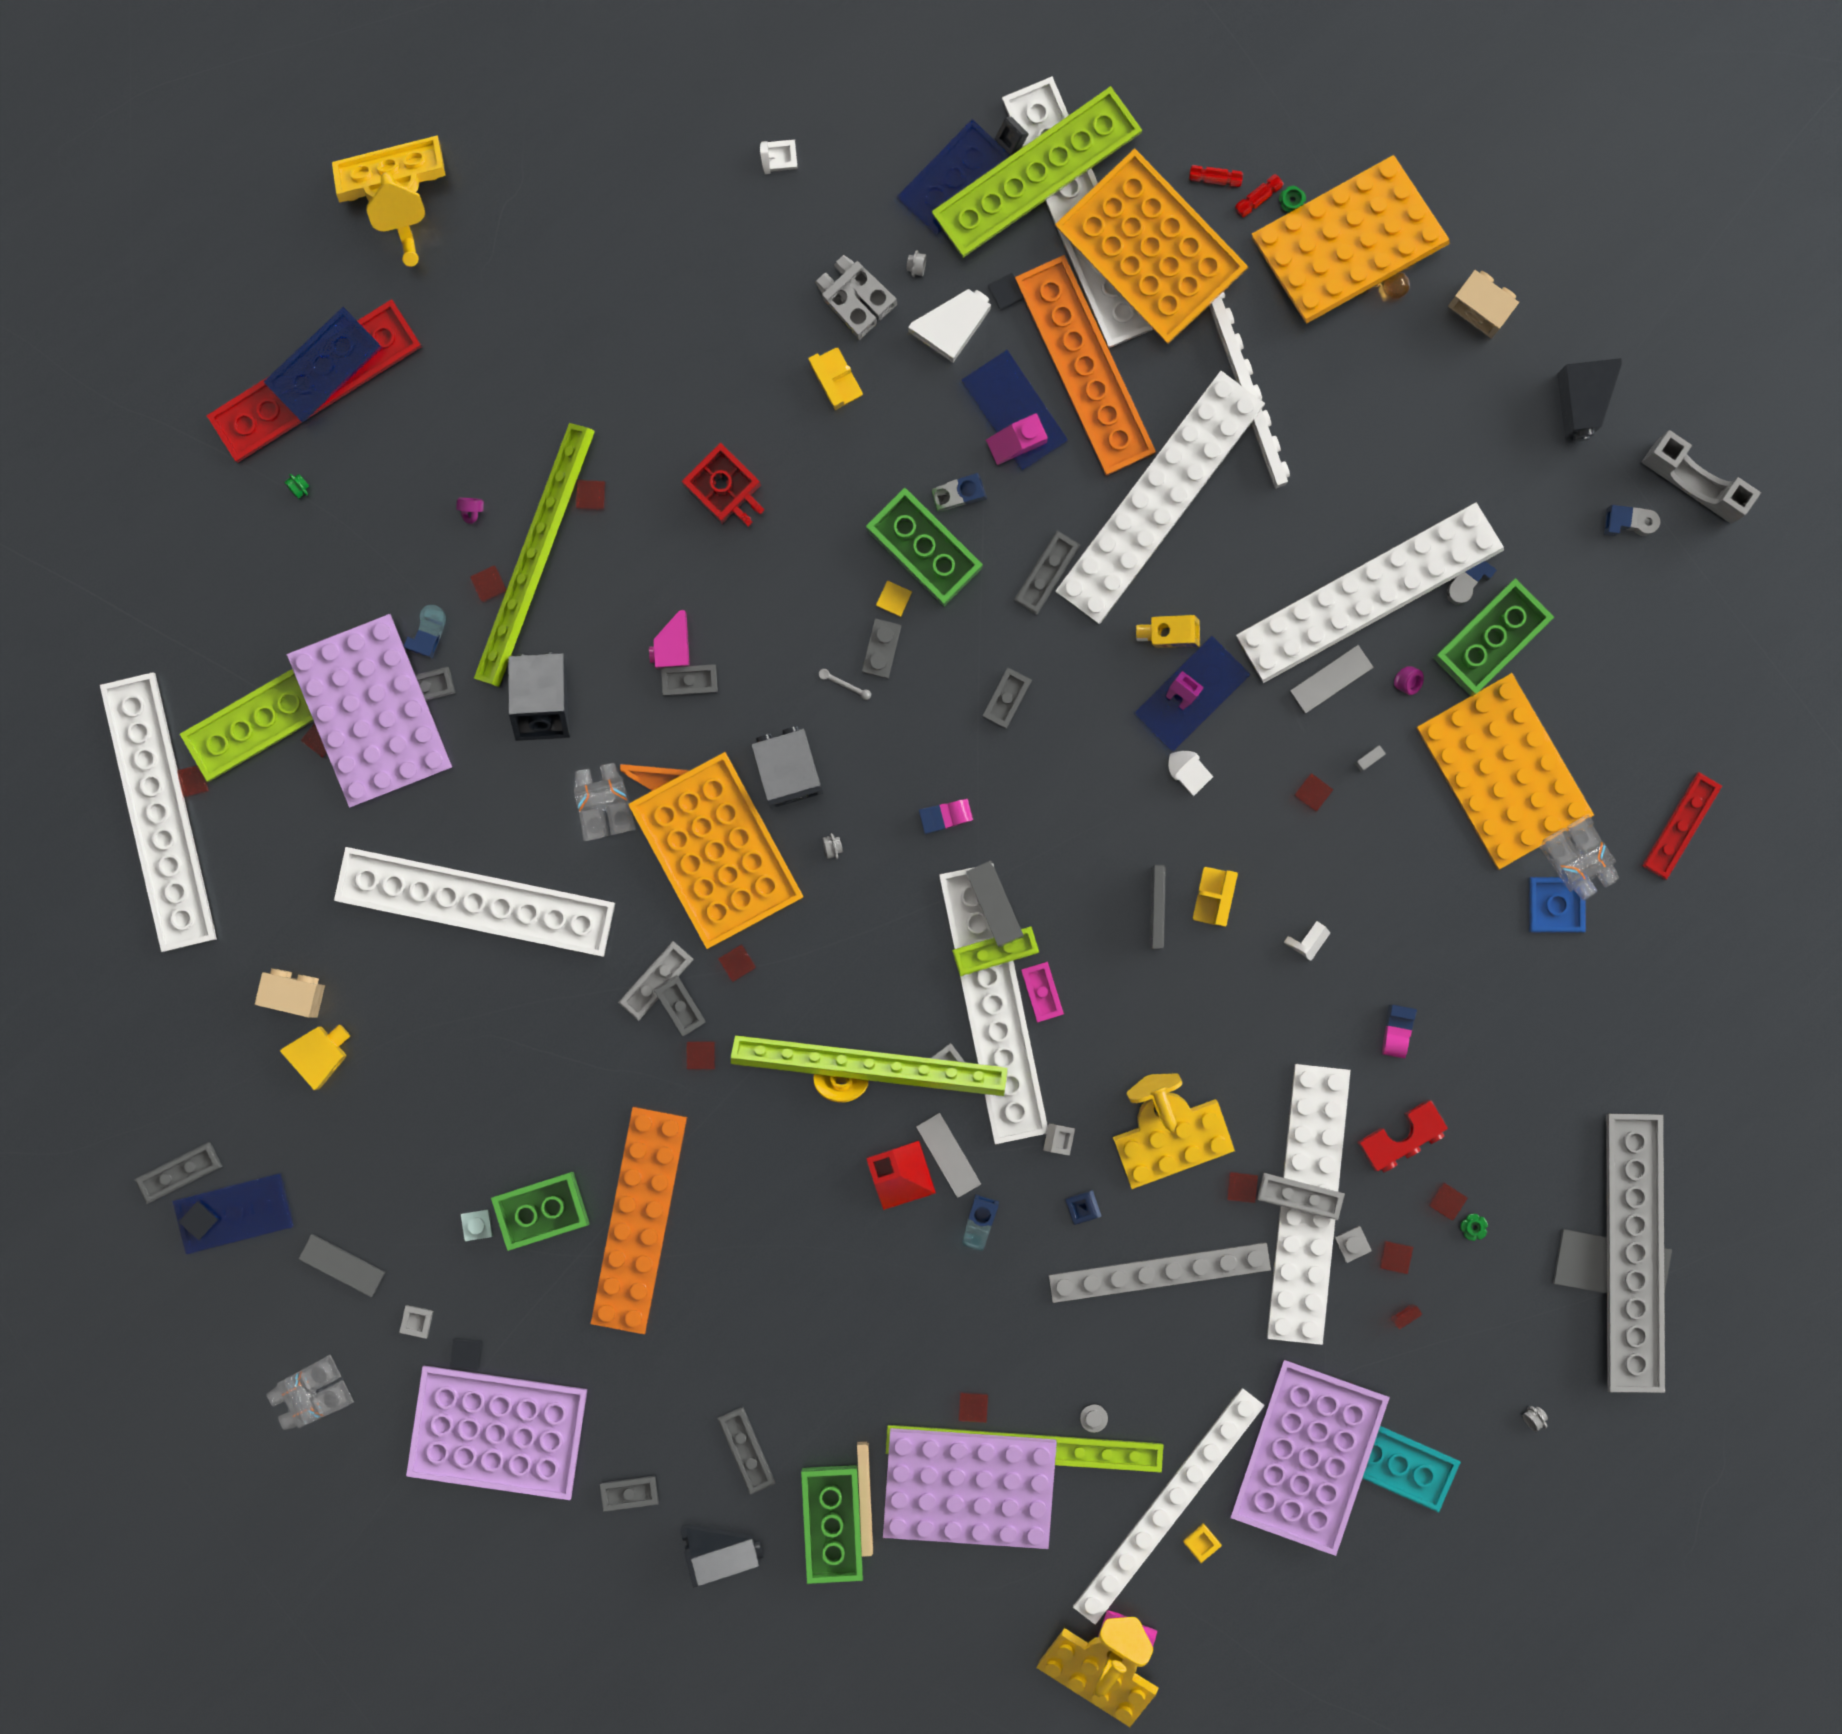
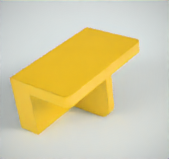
M834 348L821 356L817 353L808 358L809 364L834 410L863 395L851 372L850 366L847 365L839 348Z
M1209 867L1203 868L1193 913L1194 921L1226 927L1237 880V872Z

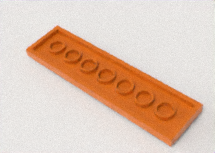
M1065 255L1016 276L1015 280L1024 297V301L1105 475L1108 476L1156 454L1155 448Z
M637 1107L632 1108L591 1324L639 1334L646 1333L687 1117Z

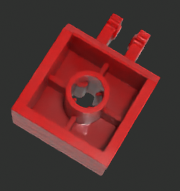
M721 442L682 480L684 487L722 524L734 513L744 524L749 526L752 523L751 518L739 509L745 501L756 513L761 514L764 511L763 507L751 496L761 486L760 481ZM721 478L723 481V478H726L727 487L717 489L716 480Z

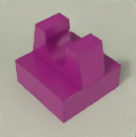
M1182 671L1169 687L1170 689L1166 697L1171 699L1175 694H1178L1183 698L1179 707L1184 710L1188 705L1192 704L1204 687Z

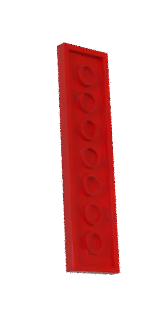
M391 299L206 416L235 462L238 463L422 346Z

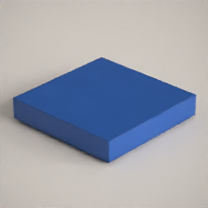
M1530 877L1529 932H1586L1585 879L1583 877Z

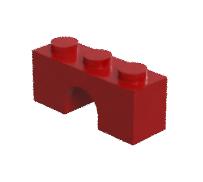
M1426 1100L1404 1114L1410 1124L1409 1135L1404 1140L1395 1142L1389 1138L1383 1128H1380L1357 1142L1374 1171L1382 1170L1385 1173L1398 1165L1396 1163L1397 1159L1404 1155L1408 1159L1421 1151L1419 1146L1429 1141L1431 1145L1444 1137L1443 1132L1448 1127L1431 1100Z

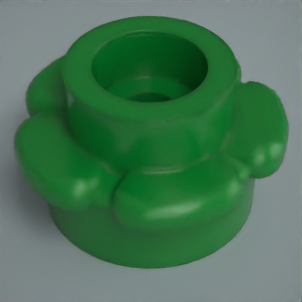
M1297 186L1287 187L1279 196V201L1282 203L1281 207L1286 212H1291L1304 205L1306 201L1304 191ZM1291 197L1295 198L1294 202L1290 201Z
M289 474L290 478L284 482L288 489L297 499L304 494L307 496L306 489L309 485L299 474L295 477Z
M1469 1214L1461 1222V1231L1464 1232L1466 1239L1475 1241L1476 1239L1481 1240L1486 1236L1488 1223L1484 1217H1479L1478 1214ZM1473 1225L1477 1226L1476 1230L1472 1229Z

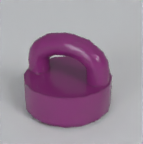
M458 498L456 502V510L461 511L463 520L468 524H473L477 521L478 512H483L484 501L482 499Z
M1413 666L1405 667L1397 673L1394 679V686L1408 695H1414L1423 685L1424 674Z

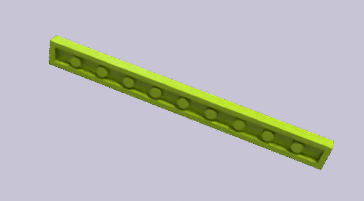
M569 423L475 673L474 679L497 687L500 686L509 662V656H511L594 435L595 431L588 427Z
M735 1036L731 1053V1064L996 1096L1005 1095L1008 1075L1007 1067Z
M888 1425L886 1454H889L890 1428L1056 1439L1055 1465L1162 1472L1163 1443Z

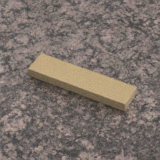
M866 1441L857 1442L862 1556H872L873 1534L869 1443Z

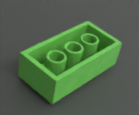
M906 488L866 525V530L943 607L983 567V564Z
M1515 578L1433 659L1470 696H1474L1554 616Z
M858 1466L802 1468L807 1584L863 1581Z

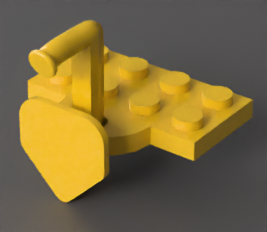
M438 135L332 162L336 195L339 203L354 201L366 196L369 201L366 208L373 228L378 231L397 229L404 252L402 261L406 266H415L419 258L415 250L414 238L409 225L419 223L425 215L421 197L416 193L419 182L432 181L446 176Z
M1177 1073L1145 1076L1127 1091V1096L1131 1103L1144 1102L1137 1116L1139 1128L1113 1137L1131 1189L1235 1151L1216 1099L1190 1108L1185 1099L1177 1094L1170 1093L1182 1085V1080Z
M1135 1617L1107 1619L1101 1628L1099 1637L1092 1639L1089 1643L1064 1628L1036 1667L1128 1727H1131L1158 1691V1687L1135 1673L1137 1667H1143L1148 1663L1153 1652L1152 1644L1144 1628Z

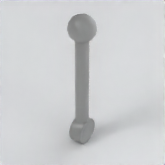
M827 669L819 671V677L822 680L829 679L861 695L863 700L871 698L869 690H861L831 675Z

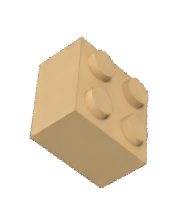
M1474 270L1448 307L1492 339L1519 302L1515 299L1516 295L1505 287L1501 289L1493 283L1494 279L1489 274L1483 271L1479 273Z
M272 968L270 973L262 972L255 1005L305 1017H318L325 985L318 984L319 978L298 975V978L295 979L291 978L292 972Z

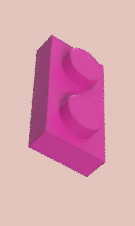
M1048 962L1022 969L1021 971L1037 1022L1063 1015L1064 1013Z

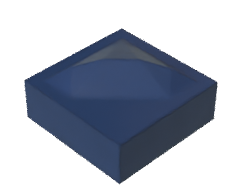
M1093 1190L1065 1199L1074 1225L1101 1217Z

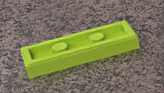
M1032 927L1021 929L1024 935L1023 938L999 948L995 939L991 938L952 950L959 975L964 976L1039 953Z

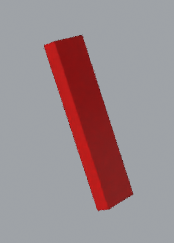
M1700 772L1696 773L1642 867L1664 880L1668 879L1722 785Z

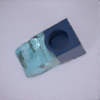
M427 605L420 612L421 623L415 639L407 637L404 648L433 658L446 623V615L440 607Z
M975 1194L961 1245L983 1251L999 1206V1201Z

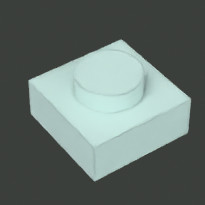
M489 1209L461 1214L465 1241L493 1237Z

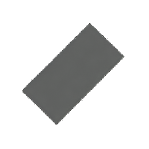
M1562 1229L1553 1284L1607 1293V1237ZM1664 1248V1294L1672 1249Z

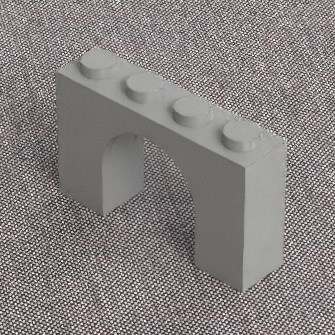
M1668 430L1655 441L1641 463L1730 524L1744 517L1761 494L1760 491L1739 477L1733 481H1726L1701 468L1687 455L1692 445L1672 431Z

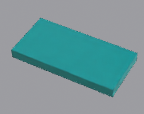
M1380 1426L1362 1479L1439 1513L1461 1462Z

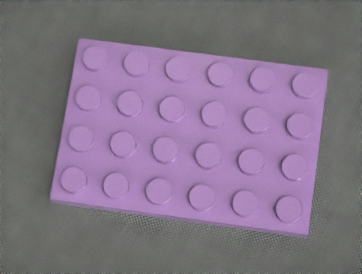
M391 614L287 654L349 808L452 768Z
M1284 1360L1231 1518L1336 1556L1390 1397Z
M424 1365L422 1367L406 1476L571 1500L588 1389Z
M890 1428L883 1538L1048 1549L1056 1439Z

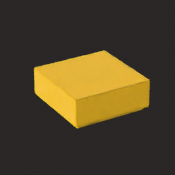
M887 580L876 606L901 617L912 591Z
M1204 1523L1183 1540V1543L1200 1563L1222 1546Z

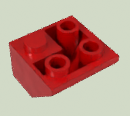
M919 1141L866 1158L883 1210L936 1193Z

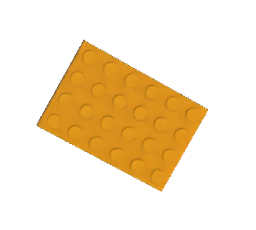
M1135 148L1055 224V227L1167 344L1248 269V266Z
M1394 155L1251 234L1254 243L1306 324L1450 244V239Z
M1512 673L1479 691L1476 695L1470 696L1416 727L1498 870L1594 816Z
M726 752L628 803L706 949L803 898L798 885Z

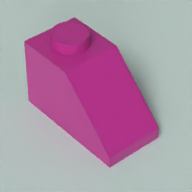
M1036 413L1009 425L986 439V442L996 464L999 465L1046 444L1048 437Z
M685 610L678 611L654 638V646L649 647L650 663H655L657 670L667 667L690 666L687 614Z

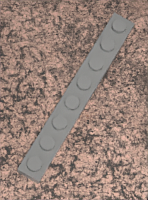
M1265 1242L1049 1275L1052 1301L1056 1303L1270 1271L1271 1267L1268 1247Z

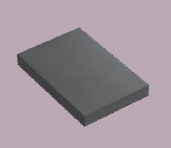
M1154 865L1151 867L1149 950H1160L1164 947L1166 867L1164 865Z

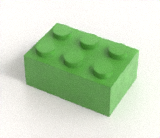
M574 1172L491 1198L507 1251L590 1224Z

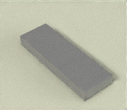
M1357 645L1289 692L1304 714H1306L1371 670L1373 666L1359 645Z
M673 941L618 1003L640 1021L659 999L653 989L675 975L679 977L694 959Z
M940 1113L916 1126L957 1198L981 1185Z
M1263 1173L1257 1200L1338 1220L1345 1193Z

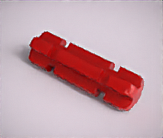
M1192 165L1189 180L1196 182L1204 180V183L1219 185L1230 183V186L1240 187L1243 180V172L1237 170L1228 172V169L1214 167L1203 169L1202 166Z
M1276 174L1272 175L1267 179L1266 184L1262 183L1248 194L1246 200L1242 199L1235 206L1236 211L1242 217L1247 216L1252 212V208L1256 209L1272 196V192L1276 193L1283 187L1282 180Z

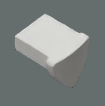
M795 140L761 142L760 155L765 174H771V171L797 169Z
M1191 751L1171 753L1168 766L1172 777L1175 780H1179L1193 796L1213 778L1199 761L1200 757L1197 753Z
M1316 921L1302 943L1289 936L1284 943L1311 961L1330 935V932L1324 925Z

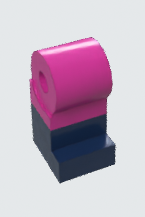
M968 799L919 810L925 835L973 821Z
M1389 1005L1382 1049L1383 1055L1405 1059L1417 1009Z

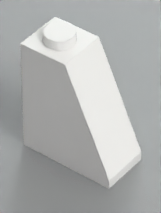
M968 289L913 321L908 327V332L954 363L990 311L991 304L988 303L989 298L978 290L972 292Z

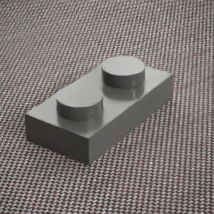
M875 619L862 673L889 679L902 625Z
M716 664L661 668L663 696L718 693Z
M1007 668L982 717L1007 729L1032 680Z
M677 975L653 989L682 1037L706 1023Z
M655 1476L600 1483L603 1512L659 1504Z

